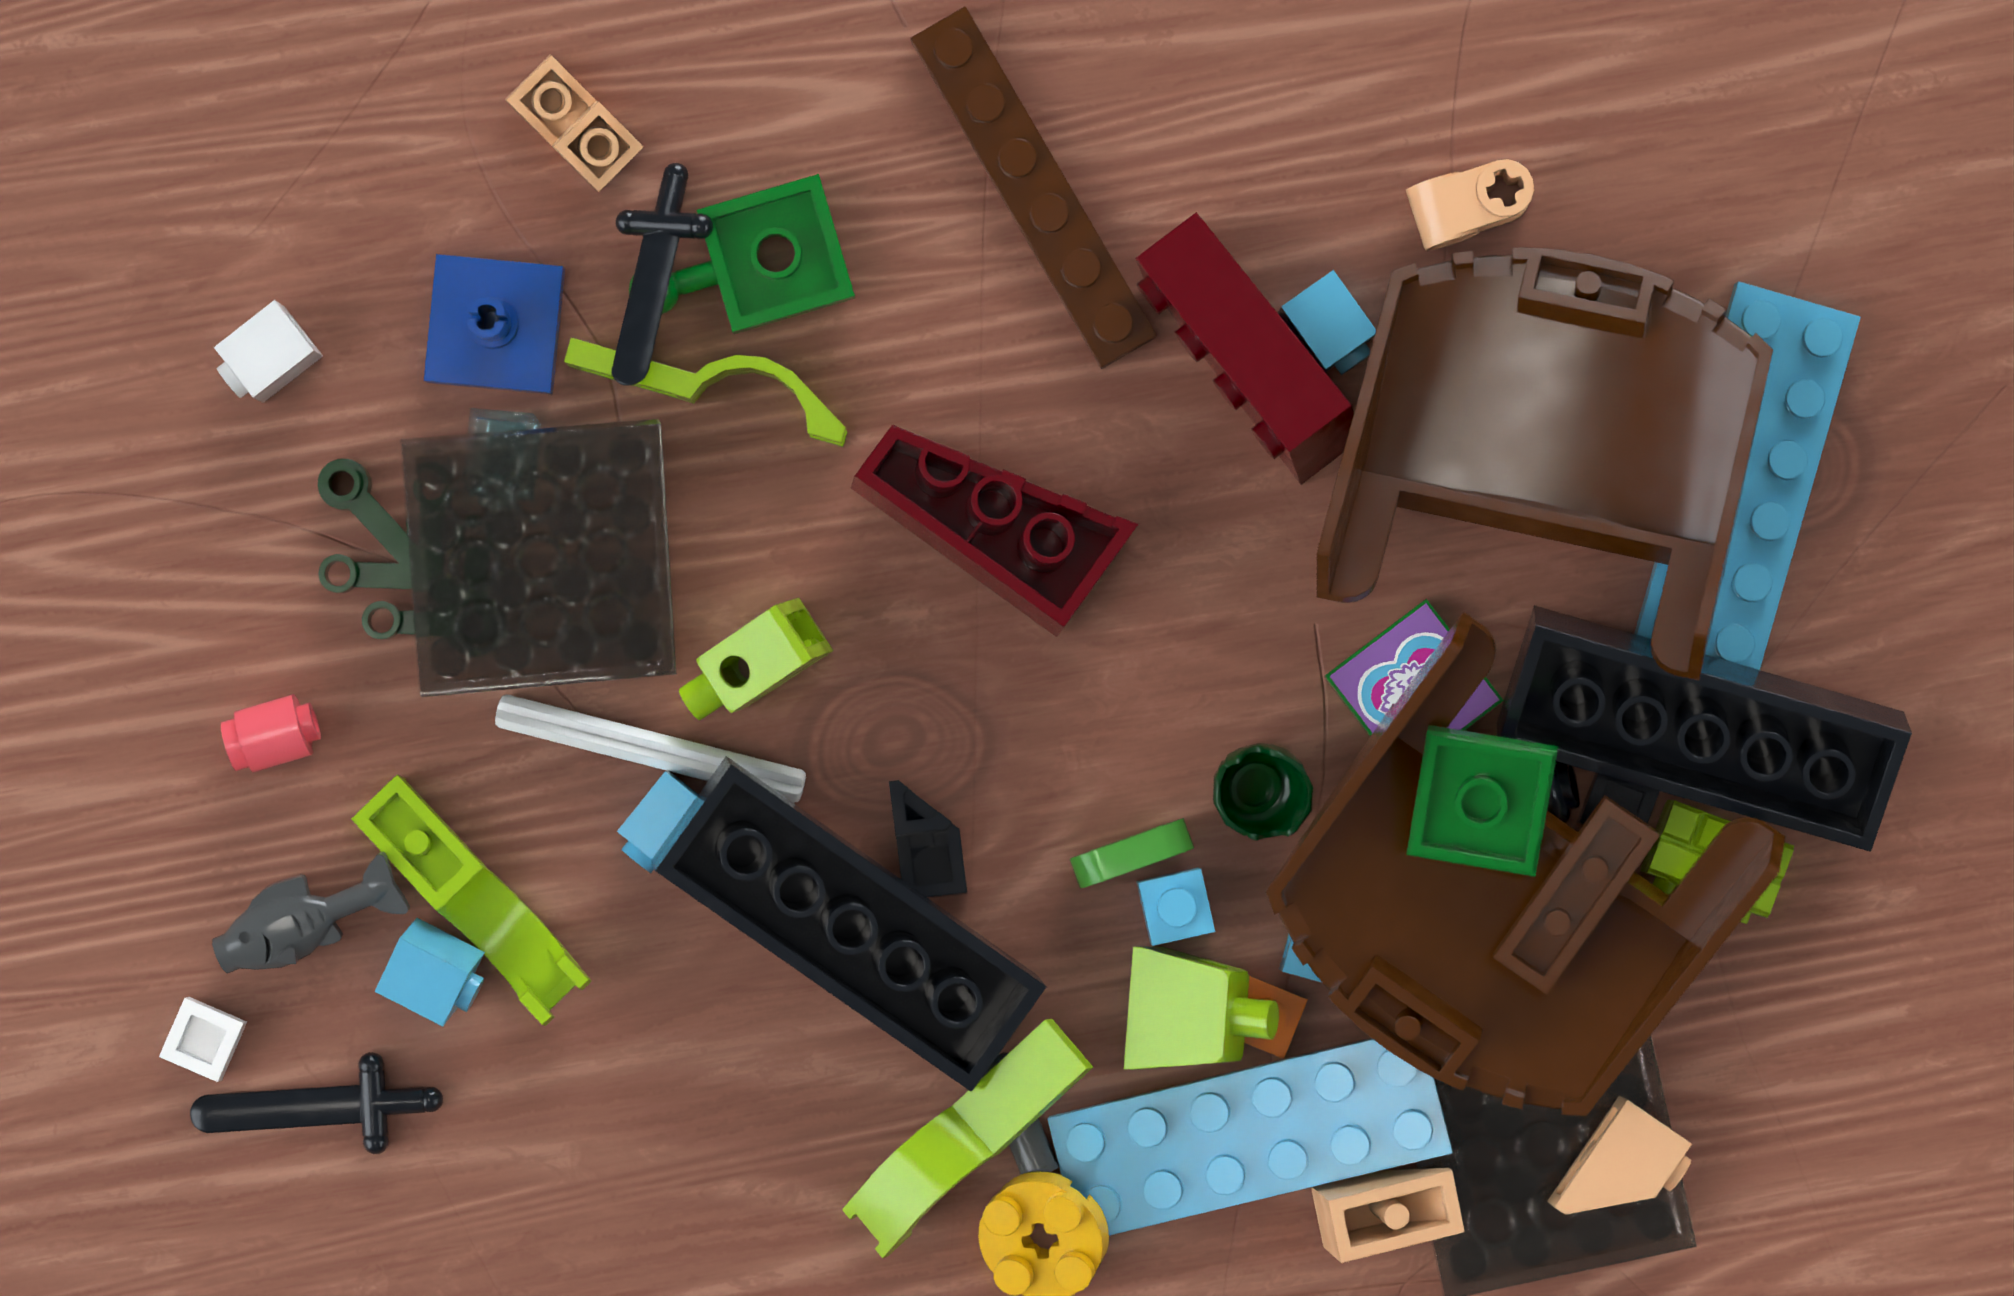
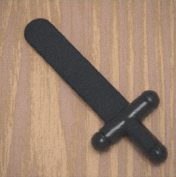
M671 163L665 168L654 211L624 210L616 217L615 223L620 233L643 236L612 366V376L621 385L637 384L646 377L649 371L679 238L705 239L713 231V221L706 214L681 212L689 174L686 167L680 163Z
M368 1052L362 1055L358 1062L360 1071L359 1085L204 1095L193 1103L190 1110V1118L193 1125L204 1133L362 1123L364 1148L371 1154H380L386 1150L389 1143L387 1115L435 1112L443 1104V1095L435 1087L385 1090L383 1059L377 1053Z

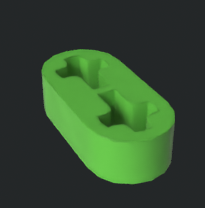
M1181 818L1070 858V862L1078 885L1082 889L1194 849V845L1185 820Z

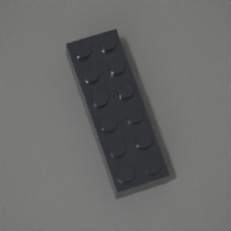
M1535 605L1497 720L1498 737L1557 746V762L1869 852L1872 851L1912 734L1904 711L1709 655H1705L1700 680L1672 675L1664 671L1655 662L1651 653L1650 638Z
M727 756L651 860L654 870L971 1092L1047 987L1034 972Z

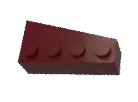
M1197 212L1135 258L1143 276V279L1136 284L1142 295L1158 314H1161L1166 309L1171 313L1180 325V328L1174 332L1180 343L1196 362L1205 358L1218 375L1212 380L1218 391L1235 411L1240 407L1243 408L1255 424L1251 431L1259 443L1273 459L1278 456L1281 458L1300 485L1344 452L1354 415L1352 405Z
M893 424L857 471L851 485L852 490L1056 637L1138 526L1137 523L1120 516L1113 517L1087 506V503L1068 495H1059L1026 481V478L1003 469L1000 471L970 459L969 455Z

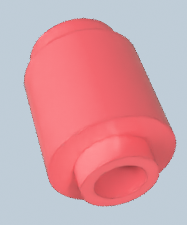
M295 694L235 711L234 719L221 722L223 742L235 771L250 768L254 773L313 755L312 742L321 739L318 720L311 703L300 705Z

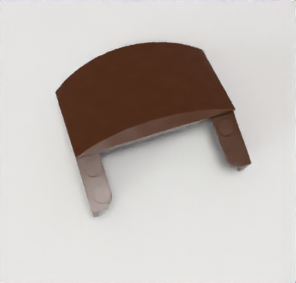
M1526 247L1512 248V255L1474 257L1473 251L1452 253V261L1417 269L1416 263L1392 271L1317 549V597L1341 603H1351L1365 598L1373 591L1378 581L1397 507L1668 565L1651 638L1652 656L1664 671L1672 675L1700 680L1773 349L1757 333L1751 337L1726 318V309L1712 300L1708 299L1704 304L1694 297L1674 289V281L1665 276L1628 263L1597 255Z
M1463 612L1397 702L1391 705L1268 886L1266 894L1274 915L1279 914L1294 942L1292 950L1304 966L1308 963L1315 975L1328 988L1329 999L1362 1031L1389 1052L1416 1069L1451 1087L1464 1091L1465 1086H1468L1483 1093L1503 1098L1501 1103L1503 1105L1523 1109L1524 1104L1562 1109L1561 1115L1587 1116L1780 872L1786 837L1759 819L1751 817L1734 819L1722 827L1670 895H1667L1634 872L1548 994H1545L1495 960L1493 952L1578 832L1547 811L1535 877L1406 855L1428 725L1448 728L1489 673L1496 656V645L1491 633L1482 624Z

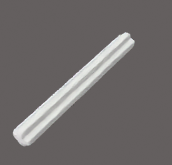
M508 694L501 697L495 715V725L502 729L709 781L727 756L792 803L800 800L805 785L806 773L801 769Z

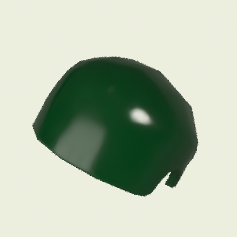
M1264 743L1238 748L1229 753L1225 760L1221 761L1214 774L1213 803L1224 824L1254 841L1281 835L1287 837L1293 835L1312 811L1313 785L1302 762L1285 748Z

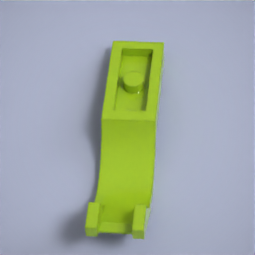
M571 337L564 362L570 368L614 380L612 366L616 350ZM733 355L708 363L697 373L651 361L646 377L639 383L632 385L694 404L707 387L729 375L756 373L778 380L797 396L806 413L807 431L810 434V438L844 447L848 433L846 427L793 371L766 357Z
M396 775L351 818L381 852L386 853L390 862L429 904L461 931L478 949L485 952L484 955L512 986L518 995L519 1001L542 1025L546 1026L555 1018L550 1010L575 986L583 990L592 982L537 915L482 863L403 777Z
M1045 1019L982 1077L972 1092L968 1090L951 1107L932 1119L896 1149L876 1169L842 1210L849 1219L858 1216L879 1241V1244L874 1249L882 1258L888 1257L912 1235L913 1228L933 1205L970 1173L1000 1154L1085 1076L1093 1066L1053 1019Z

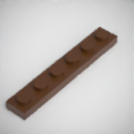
M966 6L910 38L911 43L1100 368L1103 369L1155 339L1157 336Z

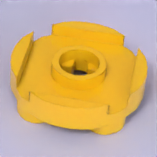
M1029 1172L1012 1178L992 1197L985 1207L980 1220L978 1238L983 1258L989 1269L993 1272L995 1284L1001 1291L1014 1296L1020 1294L1024 1296H1072L1084 1290L1090 1284L1105 1257L1109 1244V1231L1105 1215L1100 1205L1091 1195L1086 1199L1078 1190L1070 1187L1073 1181L1060 1174ZM1039 1223L1044 1225L1047 1234H1056L1059 1241L1052 1243L1049 1249H1045L1035 1244L1030 1234L1034 1231L1035 1224Z

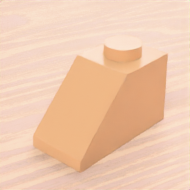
M1619 1095L1547 1202L1566 1215L1656 1198L1662 1188L1672 1191L1685 1175L1691 1164V1159L1685 1156L1692 1143Z
M1450 1168L1382 1170L1311 1187L1323 1247L1341 1263L1465 1232L1453 1172Z

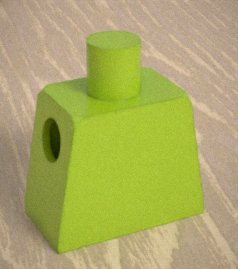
M800 598L774 605L699 656L696 661L703 673L679 688V693L686 707L698 720H702L723 705L730 713L750 706L834 650ZM740 658H743L749 666L750 676L748 679L739 670Z
M1133 947L1124 1069L1136 1070L1241 1061L1244 1053L1245 1037L1273 1039L1275 1037L1279 1023L1278 1004L1272 1000L1248 998L1249 974L1244 969L1165 947Z

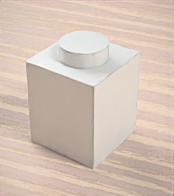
M275 300L214 347L225 361L216 369L239 398H242L249 392L254 399L263 403L323 357L285 306Z

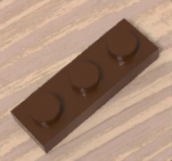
M1604 795L1493 952V958L1545 994H1548L1660 837L1659 831Z

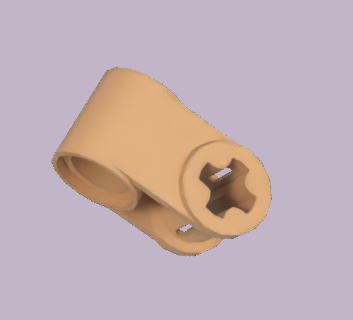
M1504 159L1496 160L1461 173L1453 172L1423 181L1406 189V193L1425 251H1430L1461 242L1482 231L1512 222L1521 217L1531 202L1534 184L1527 168L1519 162ZM1496 177H1503L1506 185H1518L1520 190L1515 193L1512 199V206L1505 207L1501 198L1490 199L1487 193L1492 191Z

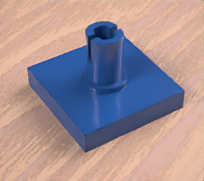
M436 254L424 381L435 384L553 395L565 268L556 265Z

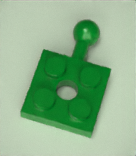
M819 174L698 209L697 214H706L713 221V231L710 236L705 238L711 260L671 272L662 314L667 313L675 306L679 295L719 285L732 332L737 334L855 299ZM771 237L785 238L794 246V260L783 271H768L759 263V248L765 240ZM633 277L631 278L629 284V294L632 286Z

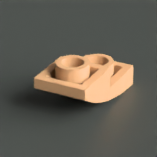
M549 55L505 99L598 192L643 148L636 138L599 101H596L552 55Z

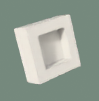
M186 997L182 1002L159 1057L216 1082L222 1081L247 1021L191 997Z

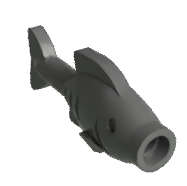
M380 852L366 869L363 875V882L328 897L311 895L307 878L303 874L267 886L252 900L248 909L232 923L225 934L212 939V946L218 963L226 973H231L238 969L283 968L290 964H297L300 959L310 955L319 945L326 946L340 941L343 933L335 922L341 918L370 906H374L383 912L403 915L409 911L410 905L394 881L386 853Z

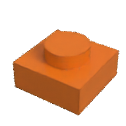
M1249 975L1248 998L1276 1001L1279 1008V1023L1273 1039L1245 1037L1244 1043L1284 1059L1308 999Z

